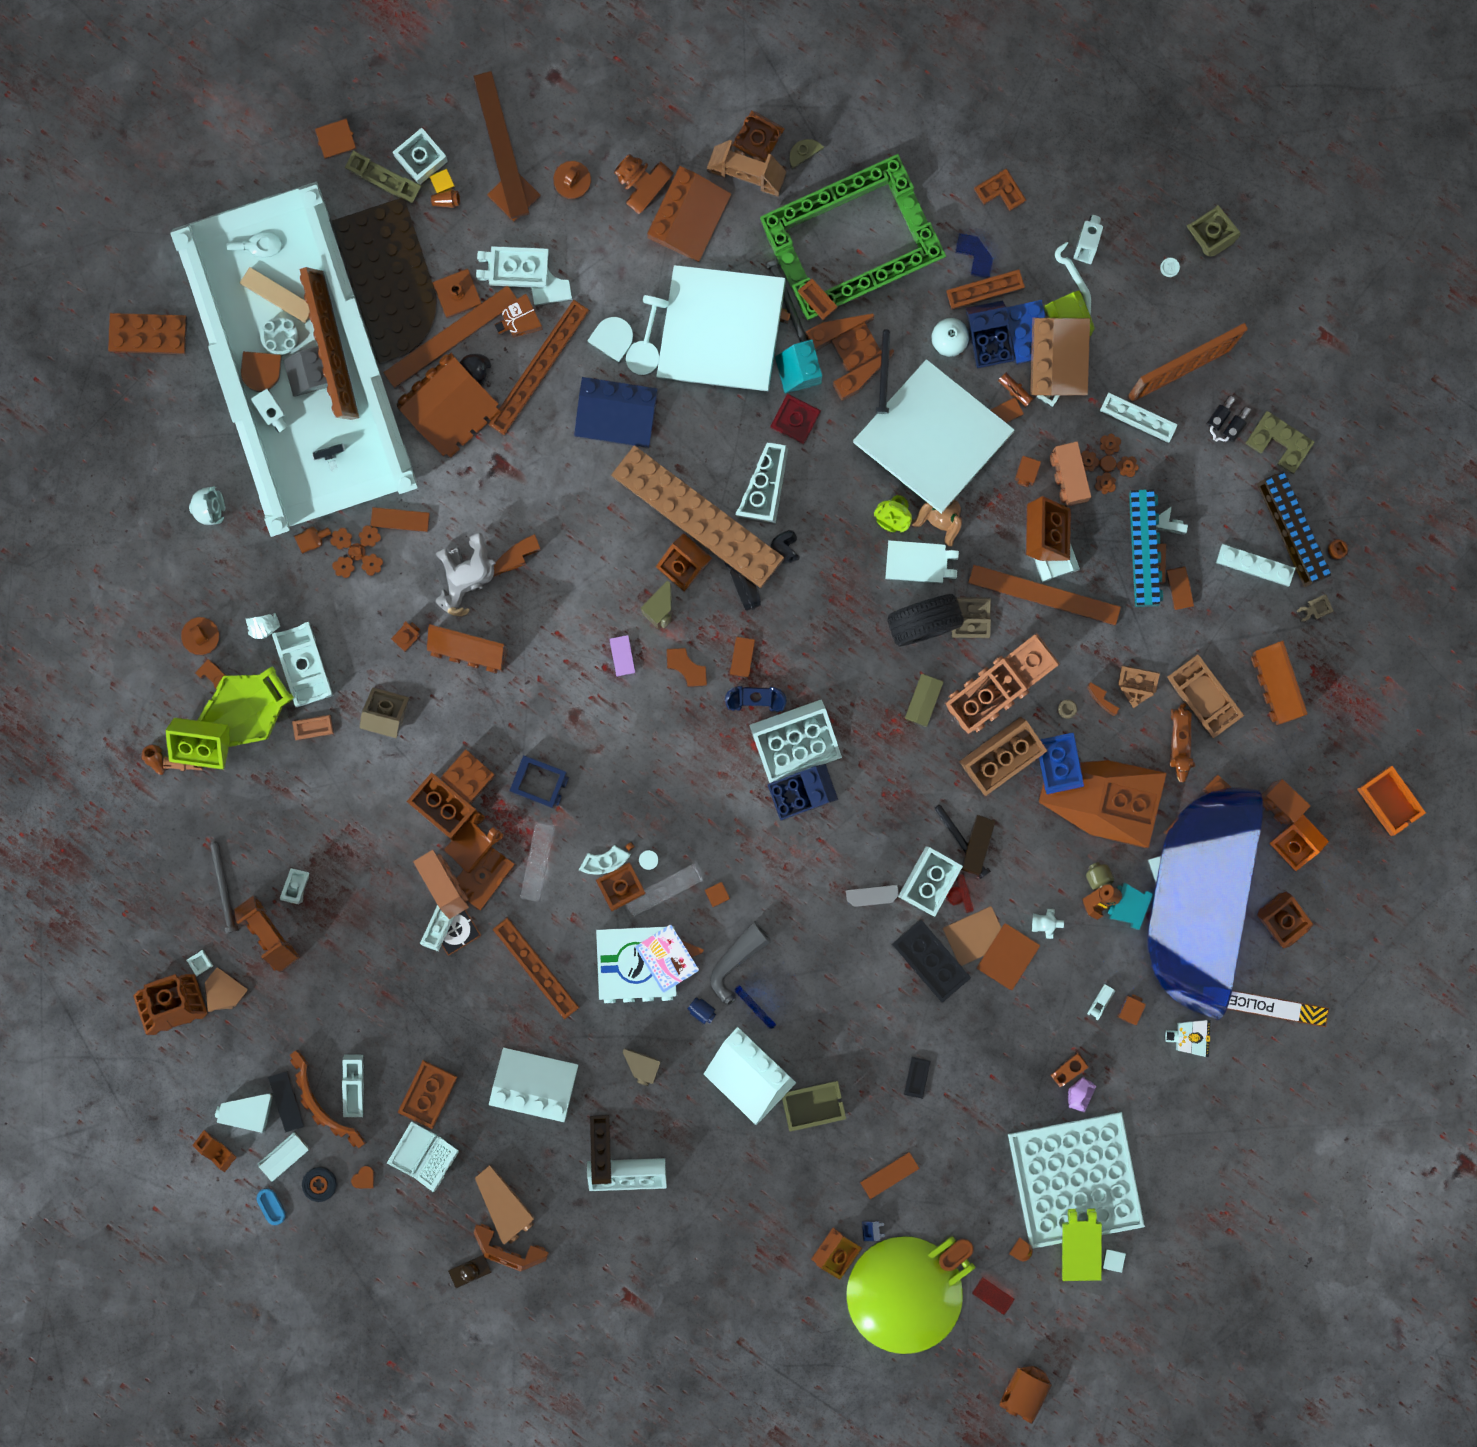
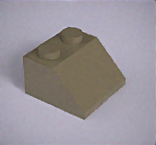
M372 687L362 710L360 729L397 738L409 697Z
M624 1048L623 1055L634 1078L638 1079L637 1082L646 1086L649 1083L653 1084L661 1060Z

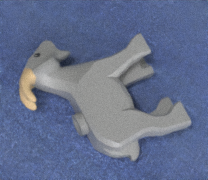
M482 533L469 537L471 540L469 544L475 550L471 560L463 562L461 551L458 547L450 551V554H448L447 549L436 553L437 557L444 564L449 587V595L443 589L441 596L436 598V603L453 616L462 617L468 614L470 611L468 608L464 609L462 607L459 609L463 596L470 590L478 591L482 589V585L490 582L494 575V565L496 562L487 559L488 550L485 548Z

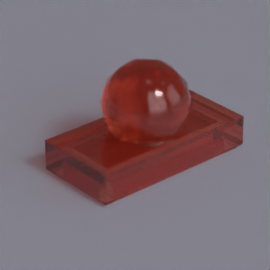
M961 874L956 878L958 887H951L946 900L954 906L963 903L965 913H968L974 909L965 877Z

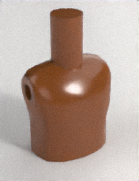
M311 527L294 537L303 554L321 547L322 538L331 535L328 527L319 532L315 527Z

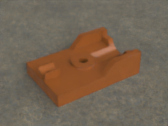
M491 846L469 873L463 869L456 879L461 890L466 894L468 902L481 911L515 864ZM484 873L485 878L481 879L480 874Z

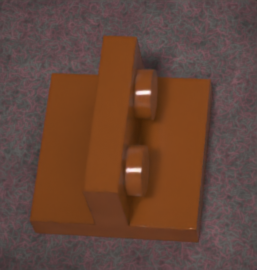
M832 1228L811 1260L822 1270L840 1280L862 1247L848 1239L837 1229Z

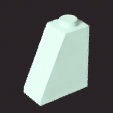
M268 1093L221 1103V1107L218 1106L215 1117L218 1118L217 1123L261 1133L265 1132L273 1094Z

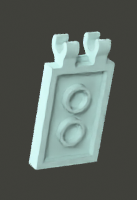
M491 246V252L478 251L477 259H479V262H488V270H477L476 278L479 281L489 280L491 286L547 288L549 250L542 248Z
M888 540L885 579L943 584V578H957V570L947 569V559L958 560L959 551H945L946 545Z

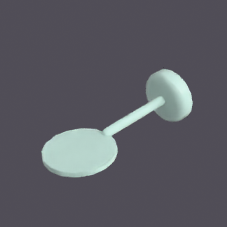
M643 296V302L652 305L644 341L633 343L626 353L628 368L638 375L652 373L658 366L659 353L657 348L649 343L656 308H667L669 305L667 300Z

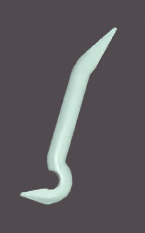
M1067 242L1057 248L1055 258L1059 263L1066 265L1082 292L1084 302L1091 315V294L1071 259L1068 257L1062 258L1060 255L1068 245Z

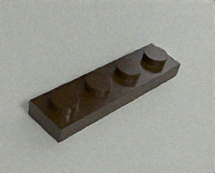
M609 1115L590 1116L592 1185L611 1184Z

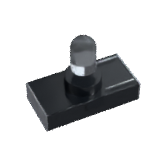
M342 443L314 451L312 455L314 460H319V458L322 459L323 457L325 460L335 458L336 453L345 451V447ZM336 460L328 462L330 470L336 472L338 470Z

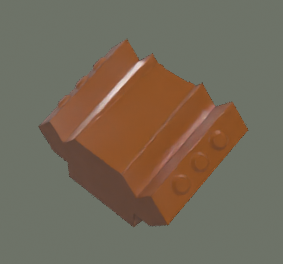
M195 974L171 975L145 984L144 989L138 990L133 995L146 1035H156L159 1031H169L173 1027L191 1023L194 1019H203L208 1014Z

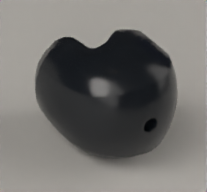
M469 354L462 358L460 361L462 366L482 385L487 377L486 368H491L490 360L482 354Z
M793 530L780 533L772 540L770 545L772 549L785 558L782 564H790L800 559L799 555L789 547L790 544L797 540Z

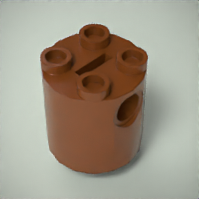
M1033 1365L1022 1368L1017 1367L999 1406L1006 1409V1412L1011 1415L1017 1416L1018 1414L1023 1420L1032 1424L1052 1387L1046 1373Z

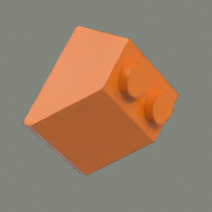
M1303 814L1295 823L1289 824L1269 844L1297 871L1320 853L1329 841Z

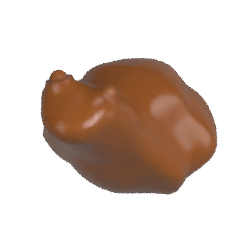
M151 744L143 749L142 760L157 774L163 775L165 769L163 768L162 750L160 747Z

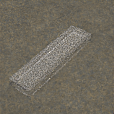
M535 823L520 896L522 899L540 901L554 826Z
M690 865L644 889L646 894L626 905L632 916L635 917L700 883L701 880L693 865Z

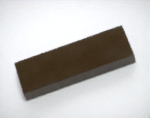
M980 815L976 816L961 870L978 876L981 874L996 821Z

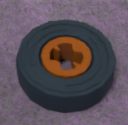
M313 1168L303 1177L302 1190L311 1201H326L336 1191V1178L327 1168ZM317 1179H321V1183H324V1187H321L322 1190H318V1187L314 1186V1182H318Z

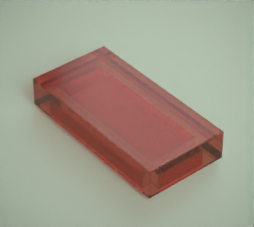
M983 1277L972 1291L973 1295L1003 1315L1006 1314L1015 1300Z

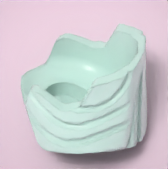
M273 613V616L267 614L260 617L245 618L249 630L248 635L256 639H264L281 627L276 613Z

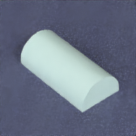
M665 1158L611 1160L612 1183L593 1185L591 1161H587L589 1191L667 1188Z

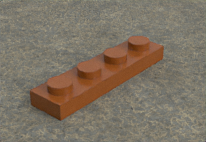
M1018 269L946 290V294L952 310L1022 290L1025 286Z

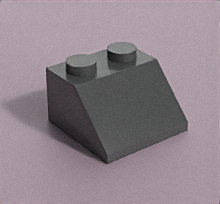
M318 346L299 351L283 360L293 397L325 389L328 386L327 380L323 375V363L318 355Z

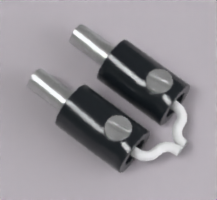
M1229 396L1224 405L1217 407L1206 423L1210 427L1213 440L1216 442L1218 440L1234 442L1247 424L1245 419L1251 409L1245 407L1239 416L1235 415L1222 433L1225 439L1221 437L1216 438L1213 430L1219 431L1230 415L1231 411L1229 408L1235 401V398Z

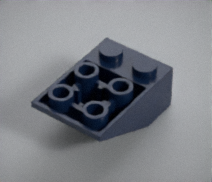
M1003 300L965 308L977 368L1014 361L1007 309Z
M826 764L814 766L767 784L780 821L838 800Z

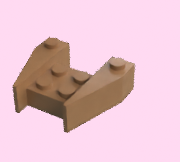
M731 140L714 147L707 166V172L723 178L726 177V174L761 186V191L779 197L786 178V171L771 154H768L766 163H764V160L761 158L747 157L745 153L738 150L733 152Z

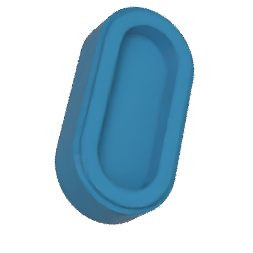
M262 1189L257 1194V1203L266 1220L271 1225L281 1224L286 1218V1212L280 1200L272 1189Z

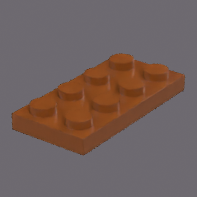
M110 313L108 351L185 354L187 316Z

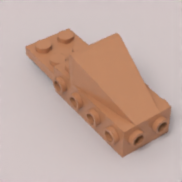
M1037 633L1005 658L1003 656L997 658L993 662L994 666L988 669L986 667L979 672L978 675L980 677L974 681L972 678L964 684L965 689L961 692L956 690L949 696L951 699L945 704L949 712L959 721L962 729L968 734L974 730L976 733L986 726L984 722L988 719L992 722L1000 716L999 711L1001 709H1009L1015 704L1014 699L1017 697L1022 699L1030 693L1028 689L1060 665Z

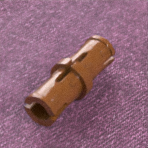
M1007 372L998 380L1010 391L1009 394L1011 396L1014 395L1025 407L1034 399L1022 388V384H1018Z

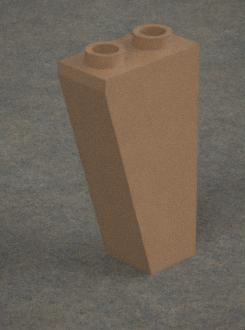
M489 1165L475 1177L502 1243H513L519 1237L517 1233L522 1229L526 1232L534 1225L532 1221L535 1217L492 1165Z

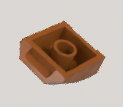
M1287 891L1278 894L1263 908H1260L1257 914L1258 918L1283 949L1293 945L1313 926V923L1298 902Z

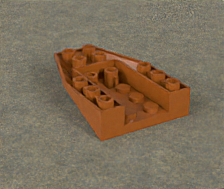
M1104 760L1080 762L1084 787L1046 794L1043 782L1039 803L1089 835L1145 849L1149 848L1167 773Z

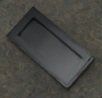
M911 1057L904 1095L923 1099L931 1061Z

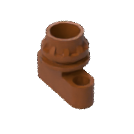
M628 154L614 170V174L618 176L619 182L622 185L626 183L624 187L626 190L631 186L636 188L626 201V204L637 214H640L674 172L660 161L648 174L645 171L648 164L644 163L642 165L643 160Z

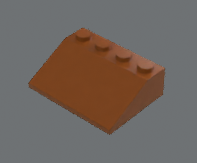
M679 166L647 233L648 239L700 262L732 194L699 174Z
M431 624L428 627L427 651L431 652L430 656L440 659L442 656L450 657L449 661L460 664V661L468 662L467 666L478 669L479 666L486 667V671L497 674V671L502 672L508 652L504 644Z
M1280 641L1253 652L1251 660L1254 668H1258L1259 675H1257L1260 686H1264L1266 693H1263L1266 704H1270L1272 711L1269 714L1272 722L1280 725L1308 715L1284 642Z

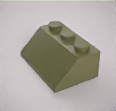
M668 580L641 607L642 614L658 629L661 627L666 628L672 621V589Z

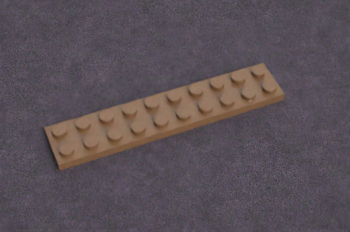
M635 445L611 474L614 479L760 589L785 559Z

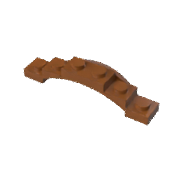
M299 1050L290 1054L292 1065L296 1069L300 1068L301 1070L295 1075L297 1077L295 1081L303 1091V1094L300 1095L302 1097L301 1103L307 1110L310 1108L313 1112L312 1118L318 1125H328L335 1136L343 1137L348 1134L349 1137L347 1139L353 1147L361 1148L367 1142L356 1127L348 1128L342 1126L324 1111L316 1100L308 1081L306 1070L310 1066Z

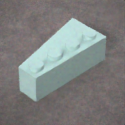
M766 444L748 489L742 498L741 505L735 514L738 518L776 524L788 455L786 445Z

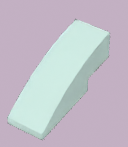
M344 1054L342 1060L343 1117H363L364 1056L363 1054Z

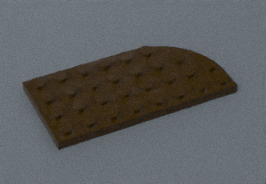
M399 198L332 220L379 364L398 359L416 349L431 331L437 311L434 285L406 201L403 198Z

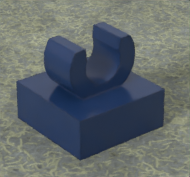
M862 1221L863 1241H880V1238H883L885 1234L880 1233L879 1227L884 1226V1223H879V1221Z

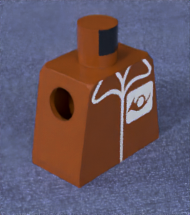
M524 294L502 309L501 313L504 320L494 324L499 334L510 330L513 338L543 330L527 294Z

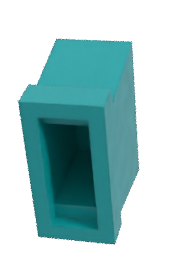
M1124 882L1121 886H1117V889L1122 893L1121 901L1116 905L1109 906L1107 914H1110L1109 919L1131 923V928L1140 930L1153 893L1148 891L1141 893Z

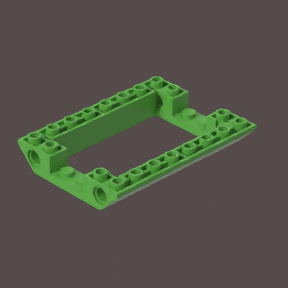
M898 154L760 217L768 241L807 320L818 316V314L801 297L798 290L810 278H807L793 248V242L789 233H786V230L882 186L889 185L918 249L824 291L837 307L946 257L931 223H928L913 192L914 187Z

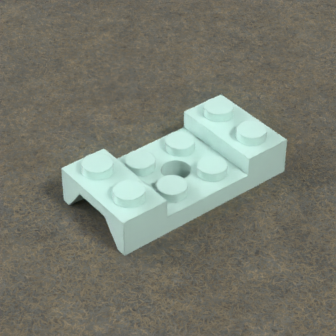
M306 622L286 631L272 633L290 692L294 696L295 707L334 696L322 664L311 624ZM300 659L307 661V667L303 670L297 667V662Z

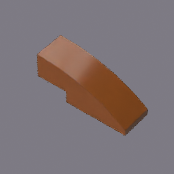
M535 534L512 546L496 561L493 577L526 565L524 557L541 551Z

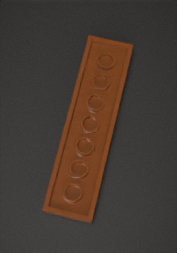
M309 267L299 269L301 274L300 281L304 286V298L310 310L309 318L313 323V335L319 347L318 355L323 363L322 371L327 380V392L333 404L332 412L336 418L358 419V409L324 271Z

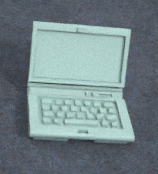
M411 1122L387 1164L414 1177L432 1192H435L459 1150L436 1134Z

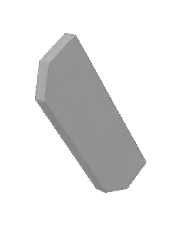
M897 885L846 890L847 901L854 907L893 903L899 896Z

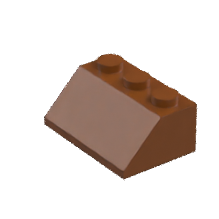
M1044 496L1028 503L1026 555L1039 561L1070 560L1071 509Z
M432 772L406 801L451 840H453L476 810Z

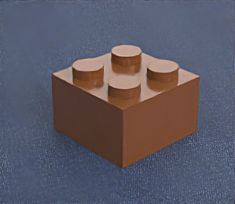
M465 749L442 775L441 779L464 800L472 804L496 775Z

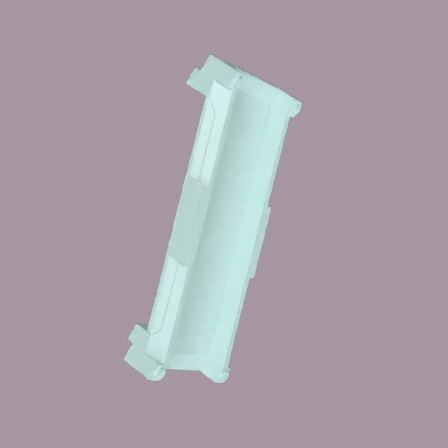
M317 181L211 215L207 218L174 228L170 232L175 248L179 251L209 341L208 348L232 422L236 424L265 514L264 520L271 537L289 531L290 526L396 491L402 494L417 489V480L406 447L403 445L376 358L329 221L330 215ZM259 233L274 234L279 237L282 243L279 253L266 258L253 255L249 249L227 250V243L248 242L251 237ZM249 267L305 300V290L300 281L301 274L299 269L309 267L324 271L358 409V419L336 418L332 412L333 404L327 388L293 397L283 360L299 351L318 346L313 335V323L310 318L306 323H303L241 285L240 281ZM277 317L292 320L299 333L296 347L289 353L282 355L280 378L277 384L269 389L284 412L285 416L282 419L288 426L279 433L273 424L267 425L251 398L261 392L251 390L246 386L241 377L243 351L273 354L262 345L260 337L263 324ZM274 409L268 411L270 417L276 415ZM344 444L345 451L336 453L335 458L325 460L324 457L322 459L319 458V460H314L312 453L314 451Z

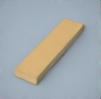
M249 267L240 281L241 285L303 323L307 322L310 310L305 300Z

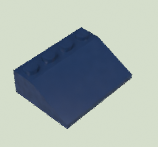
M582 377L574 437L649 448L658 388Z

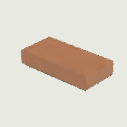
M331 715L292 721L296 741L334 734Z

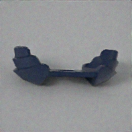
M737 686L730 689L725 696L726 706L732 711H740L742 705L769 706L770 711L779 712L784 710L787 702L785 694L775 687ZM758 692L762 697L759 701H753L750 695Z

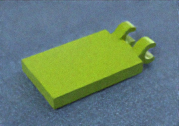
M1095 1208L1087 1209V1221H1077L1076 1209H1068V1222H1062L1063 1281L1101 1280L1102 1223L1096 1222L1097 1212Z

